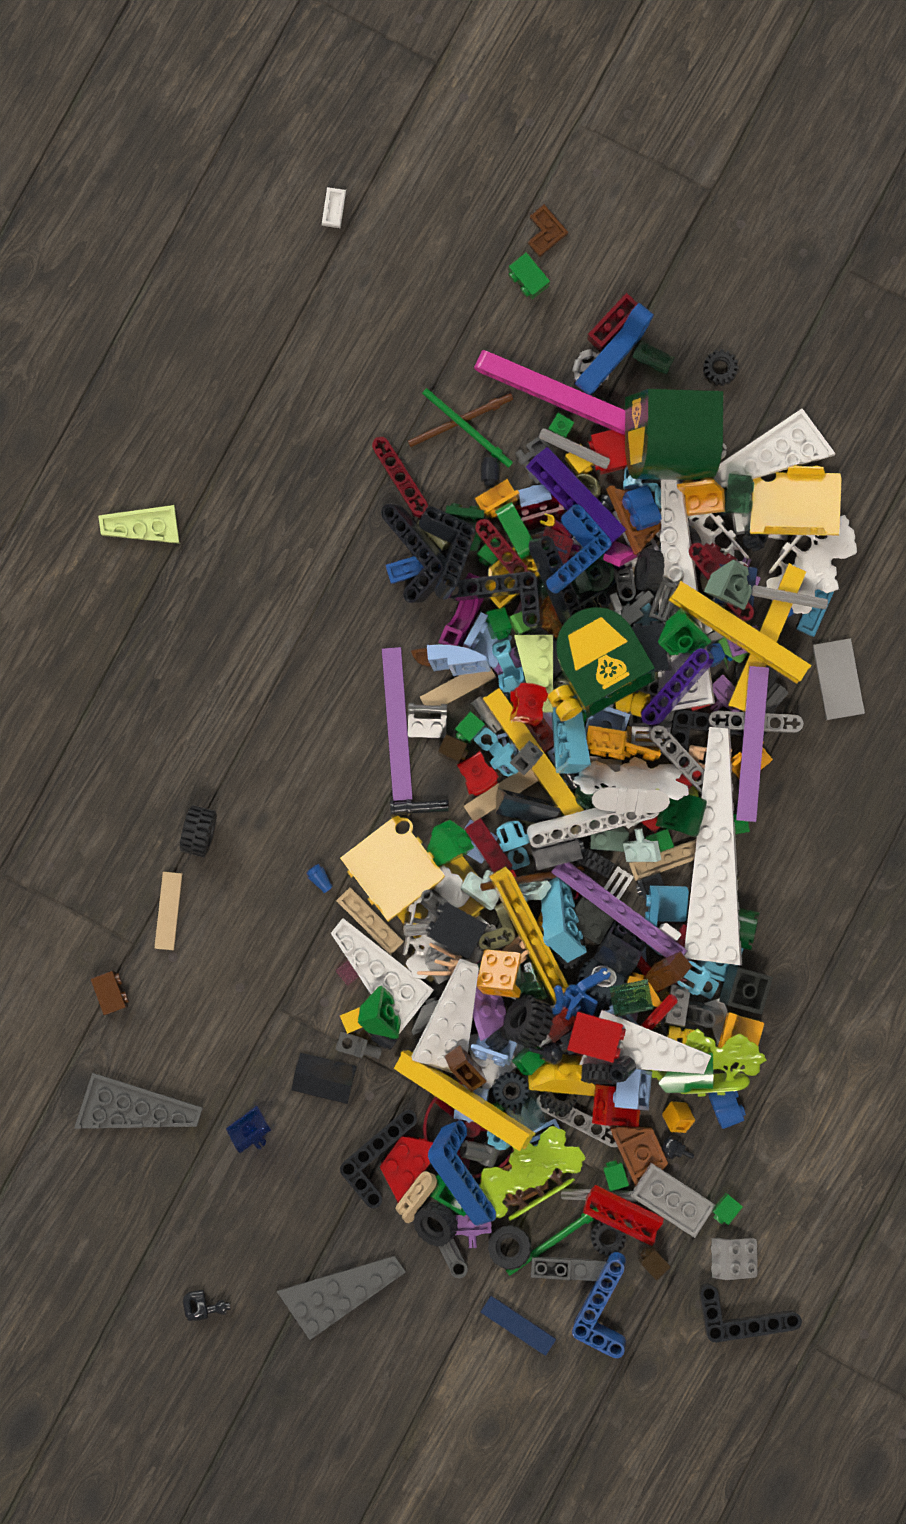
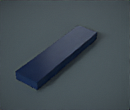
M492 1295L480 1311L545 1356L556 1341V1338Z

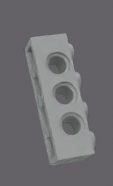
M487 923L484 933L495 930V925H488ZM487 936L484 937L487 947H489L490 942L495 941L494 938L488 939ZM476 945L470 958L462 959L475 964L482 960L484 950ZM446 947L444 948L445 950H447V951H449V952H451V953H453V954H455V955L460 956L459 954L453 952L452 950H450V949H448V948H446ZM436 952L428 957L429 961L425 962L429 971H449L448 967L434 962L436 959L443 961L449 956ZM432 975L437 984L451 977Z

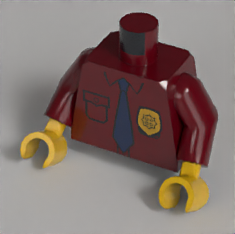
M545 513L544 515L548 517L547 522L540 521L541 524L547 525L543 536H550L564 565L567 563V560H570L579 551L571 549L574 540H572V535L566 527L555 520L554 516ZM529 559L528 562L532 563V568H526L527 571L538 572L534 560Z

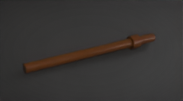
M509 393L498 399H491L489 403L460 417L467 422L490 410L495 411L501 408V405L512 401L513 397ZM453 420L448 421L407 440L410 447H413L458 426V424Z
M577 866V867H576L577 869H579L581 872L584 873V867H583V866ZM552 871L514 877L517 885L553 879L557 876ZM492 882L480 884L482 891L495 889Z

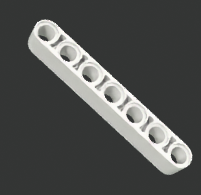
M593 808L532 824L527 829V835L533 847L541 848L655 818L659 812L643 813V815H635V812L616 814L615 811Z

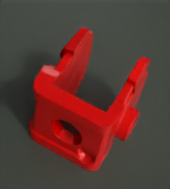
M520 683L514 691H510L511 703H513L510 721L537 726L542 721V708L549 694L546 688L533 683Z
M480 751L462 763L457 764L460 773L467 781L465 783L469 795L474 794V796H478L497 784L498 773L486 764Z

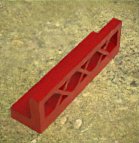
M594 1185L586 1196L583 1213L651 1246L655 1243L656 1233L664 1221L663 1217L597 1185ZM590 1204L595 1206L598 1212L590 1209ZM608 1213L612 1214L616 1220L611 1219ZM625 1222L630 1223L633 1228L627 1227ZM642 1230L651 1233L650 1237L644 1235Z

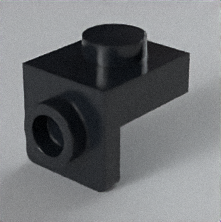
M660 873L638 880L636 889L639 896L643 895V898L646 899V895H649L650 886H665Z

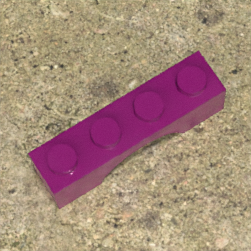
M468 573L466 579L480 578V577H479V576H476V575H474V574ZM477 585L471 586L470 593L476 592ZM484 598L459 602L454 617L445 626L438 643L440 645L463 647Z

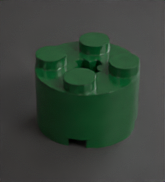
M603 555L576 577L579 589L586 594L602 590L607 592L612 586L614 568L611 563L603 560ZM596 571L597 575L600 576L592 578L591 574H593V572Z
M739 908L741 948L752 950V945H749V943L754 942L758 919H755V917H759L760 912Z

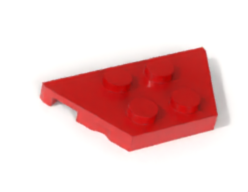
M403 1135L381 1164L380 1168L398 1203L419 1175L425 1172L431 1164L428 1158V1151L433 1142Z

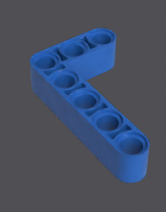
M638 303L629 314L623 328L581 374L575 385L591 396L642 338L654 314Z
M573 505L562 515L561 521L583 549L547 579V587L553 593H559L611 547L610 538L580 505Z
M459 1120L441 1128L428 1151V1158L475 1226H480L496 1219V1211L457 1155V1151L467 1135L466 1125L463 1121Z
M614 1252L609 1256L578 1313L572 1329L574 1338L612 1358H620L624 1355L626 1339L623 1335L598 1323L597 1320L624 1272L626 1258L619 1252ZM618 1262L621 1266L616 1267L612 1263ZM609 1278L610 1280H612V1282L608 1283L605 1282L603 1279ZM600 1294L603 1298H597L595 1295ZM591 1310L594 1314H588L586 1311ZM578 1326H583V1327H585L586 1329H585V1330H580V1329L578 1328ZM601 1335L603 1339H598L595 1336ZM613 1344H618V1345H620L621 1347H620V1348H615V1347L613 1346Z

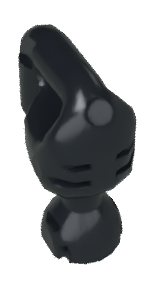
M204 1290L186 1293L183 1298L184 1313L188 1321L208 1319V1314L211 1313L226 1315V1310H231L230 1302L225 1303L224 1299L219 1300L215 1305L207 1306ZM191 1300H194L197 1306L195 1313H192Z

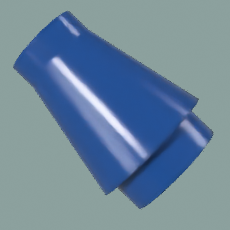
M317 864L306 872L308 879L321 889L323 893L333 887L323 866L320 867Z

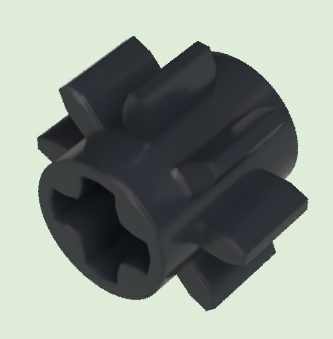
M750 529L745 531L746 535L743 537V544L747 549L752 548V551L755 552L765 547L764 543L767 541L766 534H750Z

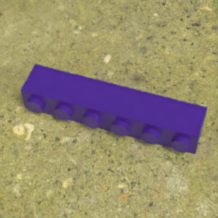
M548 447L537 454L526 466L567 511L575 504L583 507L610 538L611 545L627 530Z

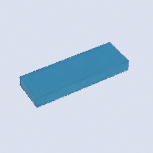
M818 589L815 590V597L827 599L829 604L834 591L825 593ZM812 607L809 613L802 615L796 630L814 637L826 609Z

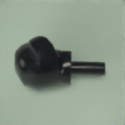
M554 1042L549 1043L547 1046H542L541 1049L530 1047L529 1050L530 1052L540 1054V1059L552 1065L559 1064L563 1059L561 1048Z
M668 1137L663 1142L662 1151L666 1154V1158L673 1160L676 1156L681 1158L682 1154L691 1159L694 1158V1154L686 1151V1146L674 1137Z

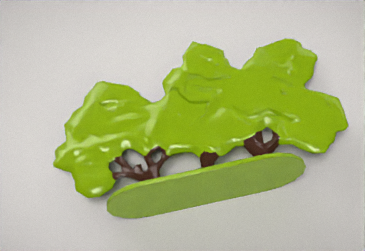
M551 1126L540 1134L537 1146H533L529 1142L525 1150L522 1148L521 1151H518L513 1147L514 1152L511 1153L509 1162L512 1165L510 1171L502 1170L498 1167L483 1169L479 1187L493 1205L496 1217L501 1218L505 1216L509 1205H518L520 1207L519 1210L509 1217V1220H512L575 1181L574 1178H570L562 1182V1174L566 1172H580L582 1161L586 1157L579 1147L564 1146L566 1142L565 1130ZM555 1168L559 1169L558 1174H556ZM550 1178L558 1186L544 1194L541 1188L546 1180ZM531 1187L535 1188L540 1197L526 1204L522 1199L524 1191ZM518 1190L521 1191V1195H520V1196H518V1194H517V1191H518ZM508 1193L513 1194L517 1197V1200L514 1198L511 1201L505 1195ZM502 1201H507L508 1204L504 1205Z

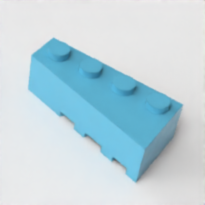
M553 707L552 725L556 773L578 774L591 765L582 711L567 721H560L555 712L556 708Z
M556 877L549 881L551 887L546 896L541 900L542 927L544 929L543 940L548 947H551L568 963L586 953V948L580 942L583 936L576 926L579 920L573 910L575 904L571 888L560 878Z

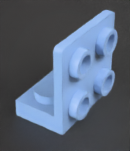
M481 612L463 647L486 656L490 667L496 668L499 662L492 653V646L507 639L511 641L512 636L508 635V637L501 640L497 638L491 639L487 628L489 623L486 622L488 615ZM506 646L500 647L497 651L500 653L504 652Z
M479 1036L476 1044L471 1045V1050L476 1058L484 1061L487 1058L494 1061V1064L504 1067L505 1064L510 1066L517 1047L516 1042L509 1040L508 1045L498 1053L485 1043L488 1038L480 1041Z

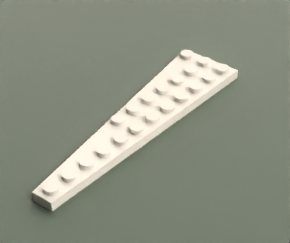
M661 480L662 524L660 542L661 553H663L665 560L662 580L676 585L682 581L698 591L695 565L688 552L692 544L685 497L677 489V484H682V480ZM666 585L659 602V610L668 587ZM667 601L662 617H664L669 601ZM674 605L670 617H672L680 608ZM691 616L704 631L703 623ZM679 653V655H671L672 670L658 672V692L692 654ZM703 653L699 658L700 662L704 663L707 656ZM710 667L672 711L715 703ZM693 668L687 671V677L690 678L694 674ZM679 682L676 683L674 686L675 692H678L681 689V684ZM664 697L661 701L663 707L668 704L667 697Z
M709 727L701 797L706 799L707 805L696 842L685 949L688 951L684 956L686 959L742 965L730 729Z

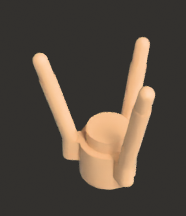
M690 745L688 753L705 769V764L699 761L704 760L707 747Z
M430 943V947L453 958L449 962L437 959L434 961L437 964L448 966L449 971H418L417 974L451 976L462 956L455 955Z

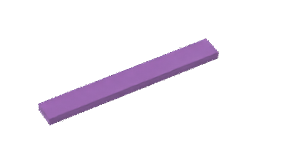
M401 647L382 649L393 801L413 800Z
M749 666L736 821L756 822L769 674V668Z
M571 863L560 864L553 869L552 873L664 957L667 958L679 951L683 955L687 953L688 950Z

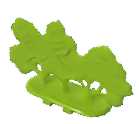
M696 1029L687 1035L685 1045L706 1054L713 1053V1070L721 1069L726 1073L713 1074V1089H692L690 1092L681 1094H698V1097L706 1096V1093L717 1092V1095H725V1092L742 1090L750 1083L749 1077L746 1075L754 1076L760 1072V1064L767 1061L765 1055L759 1053V1046L754 1042H750L742 1034L729 1038L722 1048H717L713 1039L705 1037L703 1032ZM735 1062L739 1063L737 1069H733L731 1072L732 1064ZM650 1070L652 1078H657L658 1081L667 1072Z

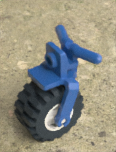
M589 959V962H585L583 967H581L576 986L569 985L564 994L560 985L555 986L556 1004L552 1008V1014L556 1016L566 1007L568 1009L566 1019L570 1020L573 1015L576 1017L577 1012L580 1011L593 1016L596 1008L598 1010H603V1008L609 1010V1006H614L617 1000L621 1002L628 979L598 960Z

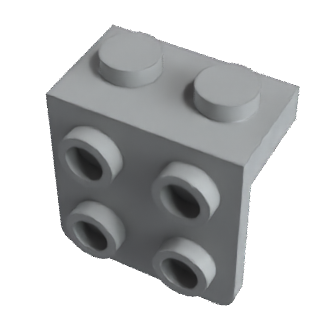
M712 1238V1278L734 1280L755 1278L757 1276V1240L755 1238L732 1240Z

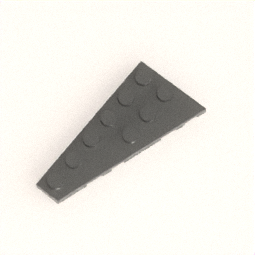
M92 1073L74 1129L197 1127L203 1107Z
M394 1255L366 1265L281 1289L277 1293L309 1340H311L406 1273V1271Z

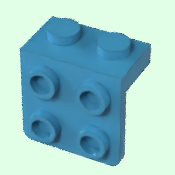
M650 886L649 895H646L648 912H645V919L655 927H657V921H686L688 888L682 886Z

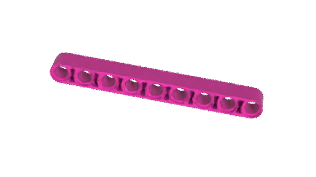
M485 350L481 351L474 366V369L479 373L625 435V410Z

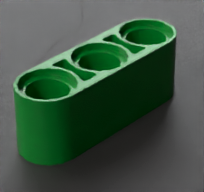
M510 502L495 510L521 560L531 555L528 546L532 538L513 503Z

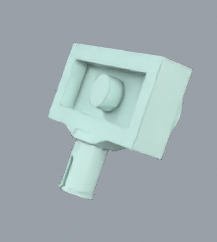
M642 828L634 829L636 841L623 843L626 862L660 861L661 855L658 841L644 839Z
M486 870L483 878L478 877L473 872L468 873L460 889L487 909H494L499 899L497 891L495 889L482 891L480 888L481 883L490 881L489 876L493 872Z
M536 881L519 884L518 887L527 902L529 900H542L551 885L548 881Z

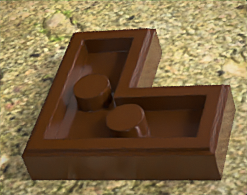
M542 205L530 215V219L540 229V232L529 240L527 244L540 258L567 236L568 231L545 205Z

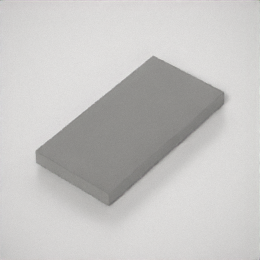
M851 638L813 645L826 721L865 714Z
M650 1163L630 1194L631 1197L694 1238L716 1206L652 1163Z

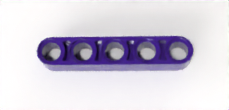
M700 648L692 653L642 711L641 718L644 723L656 726L666 718L714 662V656L710 651ZM705 653L707 659L704 663H701L699 658ZM693 668L694 674L692 677L688 678L687 671L688 669ZM679 682L681 684L680 691L675 692L674 686L676 683ZM664 697H667L668 704L663 707L661 701ZM654 711L655 719L650 721L649 714Z

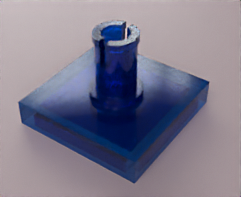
M255 1106L227 1127L226 1130L237 1151L242 1153L252 1144L257 1149H261L262 1147L259 1145V1142L264 1147L266 1140L263 1136L271 1131V1128L258 1106Z

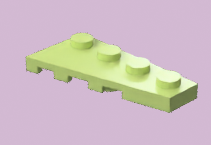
M174 505L99 516L102 536L180 544Z
M514 635L526 683L543 686L546 688L547 693L550 694L553 691V635ZM548 698L544 702L543 713H553V707Z

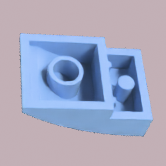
M427 645L428 661L433 671L450 669L453 676L491 671L486 656L476 651L453 645Z

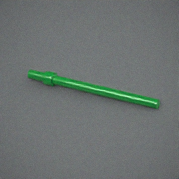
M428 388L423 391L422 394L486 448L492 457L498 458L508 468L512 465L513 462L502 453L503 451L498 446L495 447Z
M594 1207V1208L592 1209V1210L598 1212V1209H597L596 1207ZM582 1213L579 1219L530 1253V1259L527 1260L526 1264L532 1261V1257H538L585 1223L589 1224L594 1220L593 1217ZM522 1265L520 1268H516L515 1270H505L508 1273V1275L511 1276L513 1273H515L525 1265Z

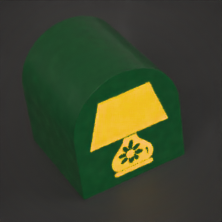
M646 389L625 397V455L628 471L633 479L701 481L703 478L714 479L720 466L723 449V391Z
M588 608L572 615L562 626L556 646L560 668L575 698L578 699L587 719L655 681V668L629 623L618 613L605 608Z

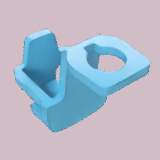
M626 467L623 481L624 490H634L647 485L650 491H655V502L662 509L661 488L657 483H642L643 479H633L631 475L629 476L628 467Z
M507 639L492 646V653L497 658L503 674L498 675L499 687L502 692L510 693L520 683H525L526 680L523 668H516L509 654L512 647L510 640ZM506 646L504 652L500 653L497 651L500 647Z
M484 727L474 738V741L483 750H489L494 756L490 761L492 767L495 770H500L507 777L517 774L519 771L510 764L512 754L516 755L518 753L515 750L516 748L509 743L503 747L498 742L496 734L487 727ZM484 734L491 736V741L493 742L491 745L481 742V737ZM505 765L509 769V773L503 770L501 766Z
M509 821L496 829L497 837H499L501 843L499 845L503 852L509 851L508 859L513 865L512 869L516 870L529 865L530 861L527 851L522 847V845L529 843V838L524 833L522 824L519 821ZM514 824H518L522 837H518ZM500 829H505L508 837L507 843H504ZM516 850L524 856V861L521 864H516L513 861L514 851Z
M689 961L693 967L702 971V974L689 970L684 978L694 983V988L681 981H677L678 985L685 987L693 995L701 994L711 999L719 983L709 977L711 972L708 968L700 967L696 963ZM709 981L712 984V989L709 992H704L702 989L706 982Z

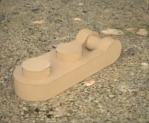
M430 1172L421 1173L397 1204L395 1209L402 1215V1219L406 1223L414 1220V1214L434 1190L437 1183L434 1174Z

